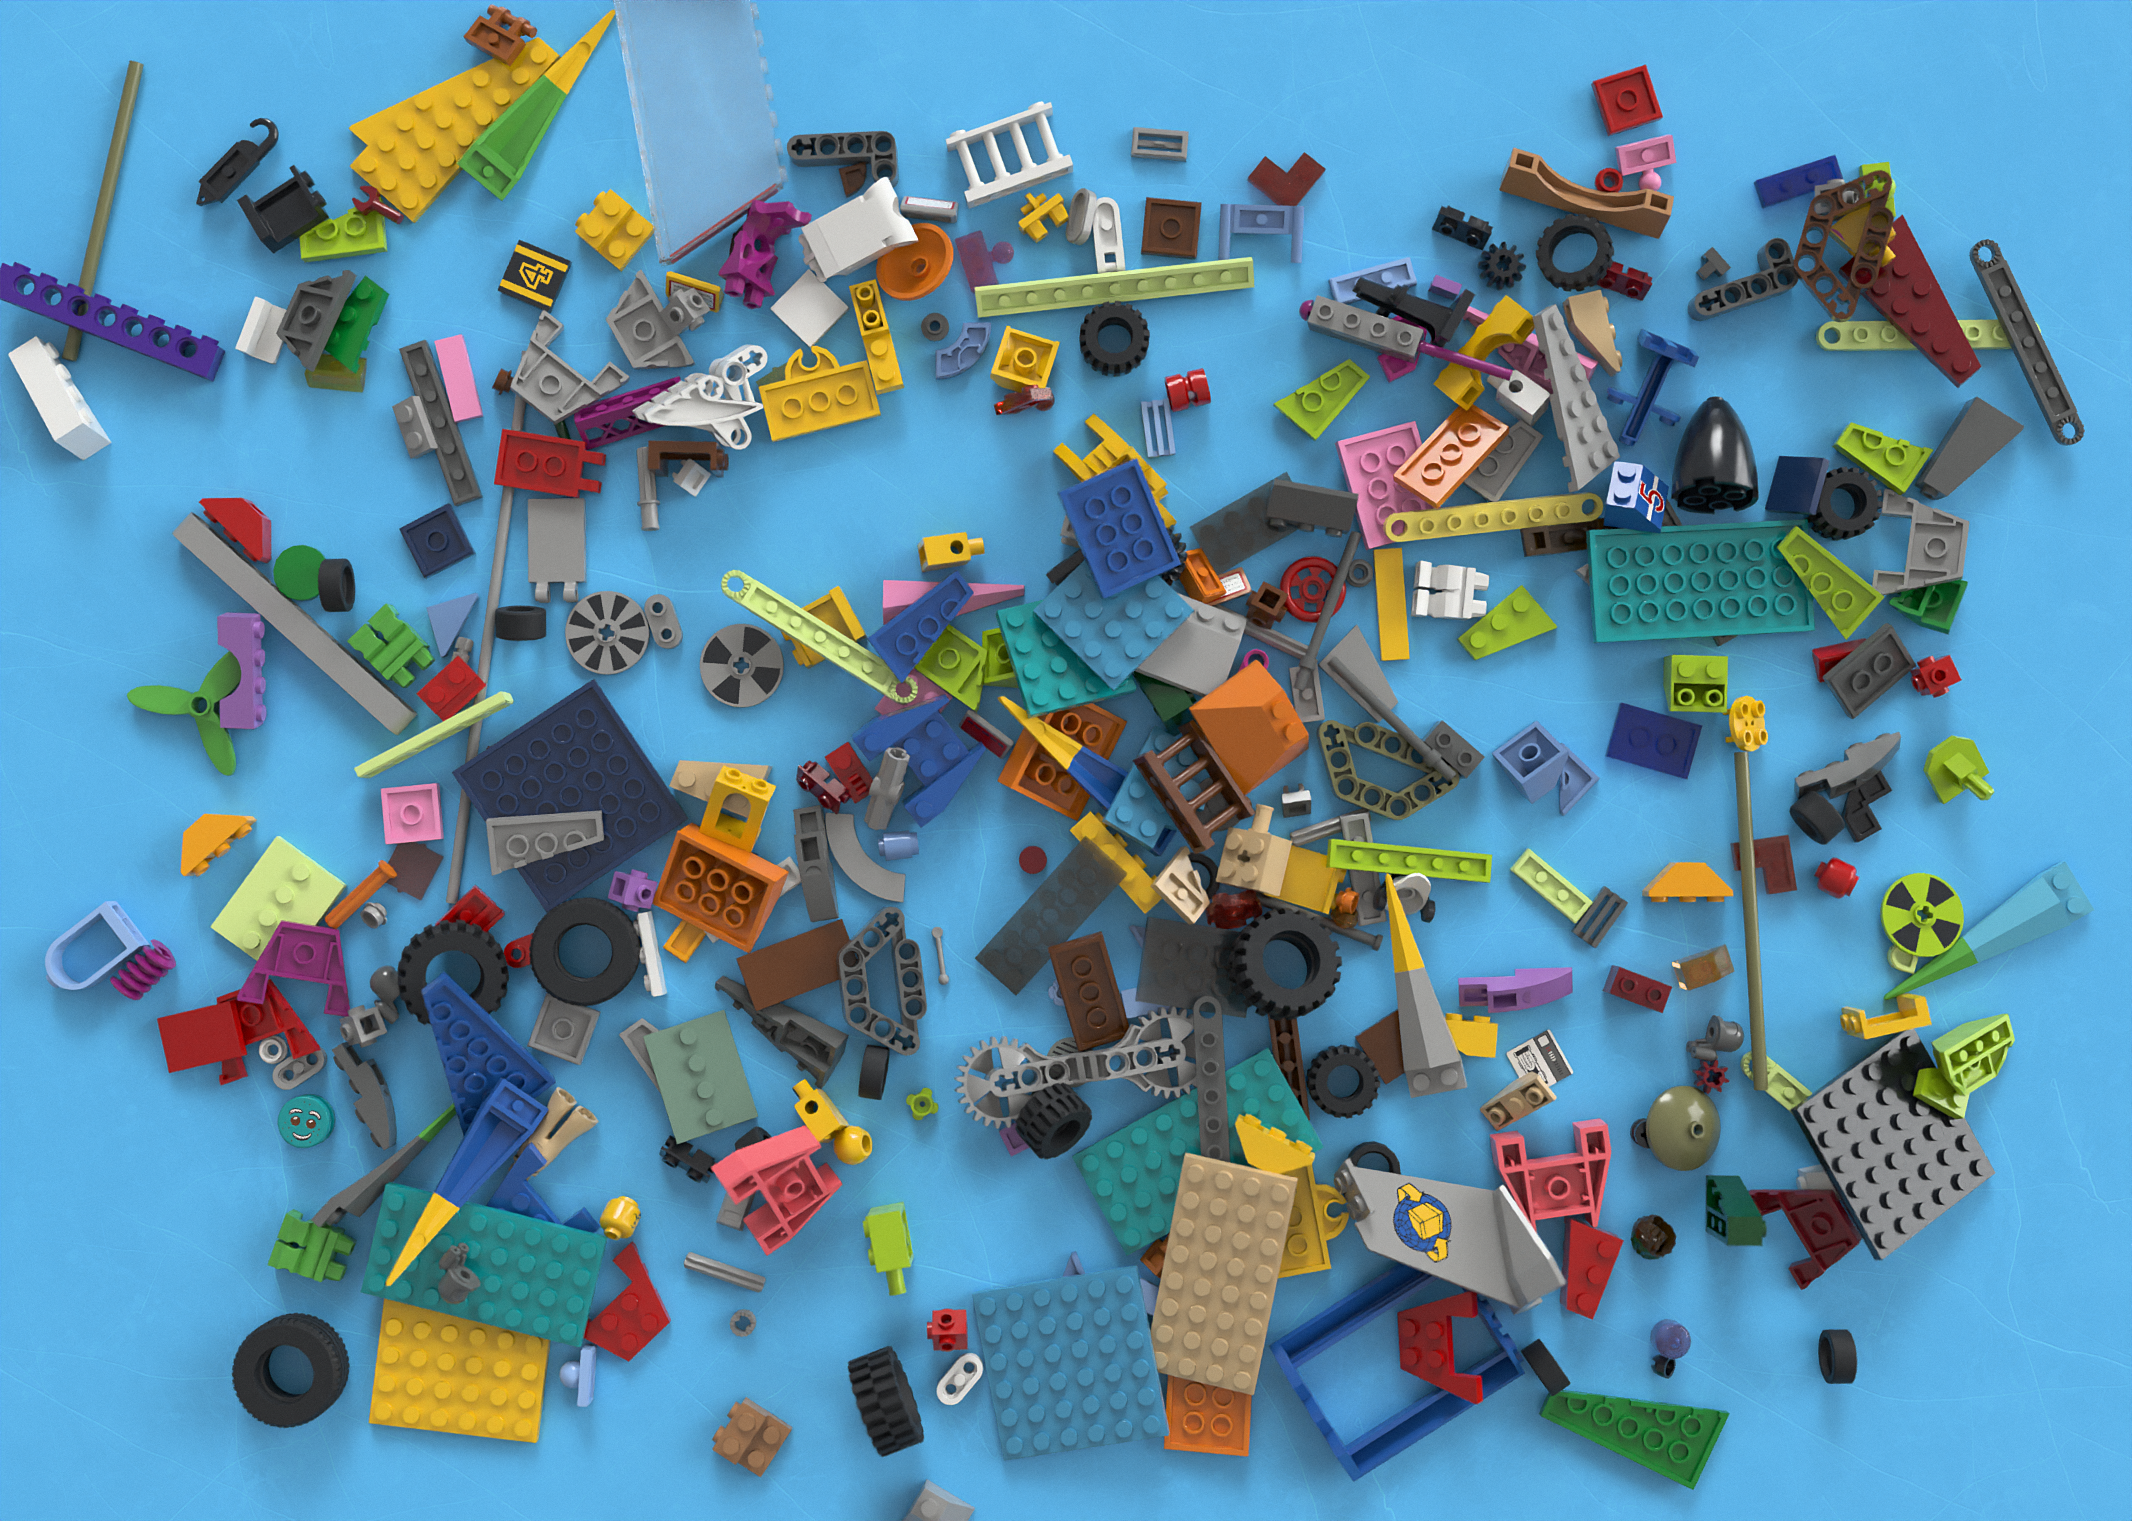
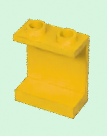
M1291 845L1280 895L1262 894L1329 914L1330 909L1334 910L1336 907L1338 896L1335 893L1338 882L1343 883L1347 869L1326 868L1327 855Z

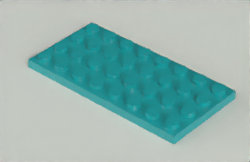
M1808 519L1663 526L1661 533L1625 528L1586 531L1593 643L1815 631L1813 596L1777 548L1795 525L1809 536Z
M1268 1047L1225 1071L1230 1163L1259 1169L1247 1162L1235 1126L1239 1114L1244 1117L1246 1114L1256 1117L1261 1121L1260 1125L1269 1130L1271 1127L1281 1130L1287 1135L1286 1139L1294 1143L1297 1140L1306 1143L1312 1147L1311 1152L1313 1153L1324 1148ZM1197 1087L1190 1090V1094L1185 1093L1179 1098H1175L1072 1156L1127 1256L1170 1233L1184 1156L1186 1153L1201 1156Z
M393 1182L386 1184L361 1293L581 1347L608 1239L607 1236L466 1201L390 1286H386L387 1278L433 1195V1192ZM459 1243H464L469 1247L464 1266L478 1277L480 1286L475 1291L470 1292L462 1303L451 1304L444 1301L438 1292L439 1282L447 1271L439 1269V1261L451 1246L457 1247Z

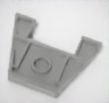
M543 310L510 388L512 392L549 421L557 424L627 384L629 376L609 361L592 382L588 381L548 349V346L564 330V325Z
M1884 489L1881 516L1911 518L1912 520L1905 572L1874 570L1872 587L1884 596L1962 579L1969 521L1937 508L1933 509L1918 503L1917 500L1898 495L1890 489Z

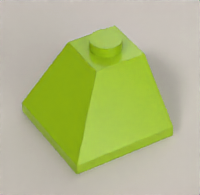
M1000 628L982 631V648L989 653L983 685L1019 688Z

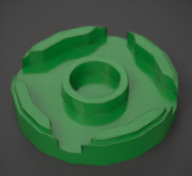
M306 545L292 546L284 550L276 559L273 568L274 581L279 591L285 596L299 601L315 599L319 595V567L321 562L326 559L325 556L318 549Z

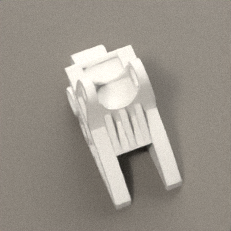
M743 345L725 357L714 360L709 367L710 375L703 373L691 374L684 379L685 382L680 381L668 388L669 392L663 391L652 398V402L647 401L632 411L636 418L663 425L690 426L707 430L719 444L736 450H742L750 444L752 437L743 417L763 408V404L757 403L754 400L748 377L765 367L767 363L766 351L760 346ZM749 352L756 354V356L753 357L754 363H741L750 358ZM729 367V368H730V374H729V376L727 377V376H726V371H727V368ZM739 385L743 386L746 400H742ZM740 429H742L745 433V440L742 444L736 445L741 438ZM734 431L735 436L734 439L731 440V434Z

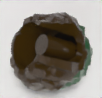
M1652 1214L1638 1218L1634 1222L1630 1239L1633 1249L1642 1258L1648 1260L1659 1259L1666 1254H1670L1676 1245V1234L1673 1231V1227L1658 1215Z

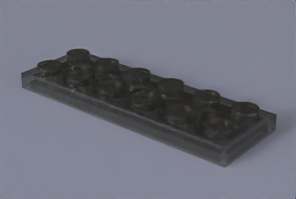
M1085 836L980 951L975 959L1013 994L1017 995L1050 959L1047 947L1066 942L1128 873Z

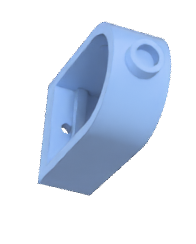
M105 901L50 945L45 957L46 979L54 988L61 987L68 990L96 986L131 960L137 953H140L145 945L149 946L150 944L117 901ZM104 918L127 949L86 981L77 982L71 979L63 969V952L73 940Z

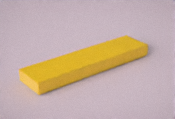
M1402 548L1373 550L1380 660H1408L1410 656Z

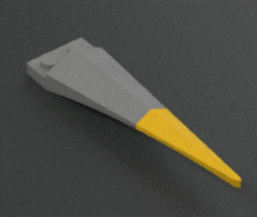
M1387 873L1385 880L1403 1064L1411 1098L1467 1088L1461 1056L1428 977L1391 875Z

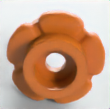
M1351 887L1346 888L1345 891L1341 890L1337 896L1336 906L1339 907L1341 914L1345 912L1353 914L1358 905L1359 893L1351 891Z

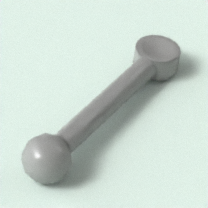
M935 927L932 930V935L936 939L940 976L938 981L940 984L946 985L949 982V977L945 972L941 942L943 930L940 927Z

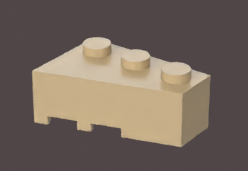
M680 760L669 787L708 802L715 780L723 765L767 781L773 766ZM731 793L725 797L722 808L748 818L751 805L745 796Z

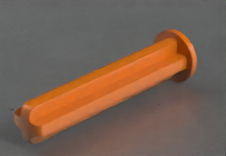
M380 860L378 862L379 866L325 916L327 925L337 929L390 878L394 879L397 873L392 866Z

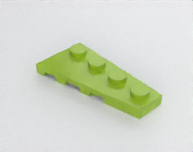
M1796 525L1777 546L1789 565L1846 640L1884 598L1881 593Z

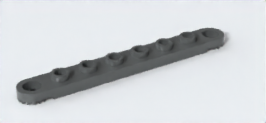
M1981 240L1971 248L1969 253L1970 261L2054 439L2064 446L2073 445L2084 436V424L2082 425V421L2077 414L2078 411L2013 273L2000 251V247L1993 240ZM1981 247H1986L1991 251L1992 257L1990 261L1984 262V260L1979 258L1978 251ZM2066 423L2071 424L2075 429L2072 439L2065 438V435H2062V428Z
M1206 995L1199 998L1193 1007L1201 1156L1230 1163L1222 1007L1215 997ZM1202 1003H1212L1216 1008L1215 1015L1211 1018L1203 1017L1199 1010Z

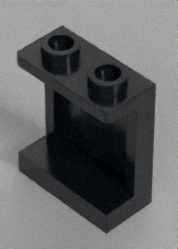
M295 165L289 167L294 177L256 202H253L247 194L237 200L260 241L273 254L329 218L324 209V206L327 205L325 199L318 190L314 192L312 189L315 185L313 179L306 170L301 173Z

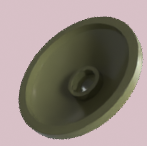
M1675 1086L1665 1090L1655 1099L1647 1116L1646 1136L1649 1147L1659 1162L1674 1170L1690 1171L1704 1165L1717 1148L1721 1129L1720 1118L1716 1106L1707 1094L1695 1087Z

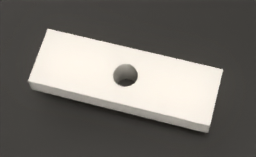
M652 911L639 913L637 920H634L633 924L637 935L641 936L642 941L639 957L641 963L646 964L648 975H644L645 988L647 992L651 991L653 997L667 994Z

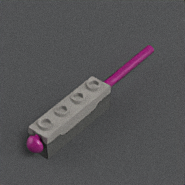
M1317 295L1315 302L1314 300H1307L1301 304L1299 309L1301 318L1308 321L1309 330L1415 364L1418 353L1421 352L1510 381L1513 370L1423 341L1424 329Z

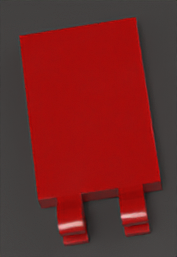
M502 429L494 484L579 498L580 490L601 493L602 482L583 479L582 475L584 462L605 466L606 455L604 453L586 451L587 442Z

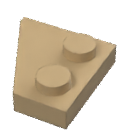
M1183 846L1177 851L1150 887L1191 925L1201 916L1210 904L1206 891L1201 886V878L1198 871L1193 870L1188 858V854H1191L1189 848Z

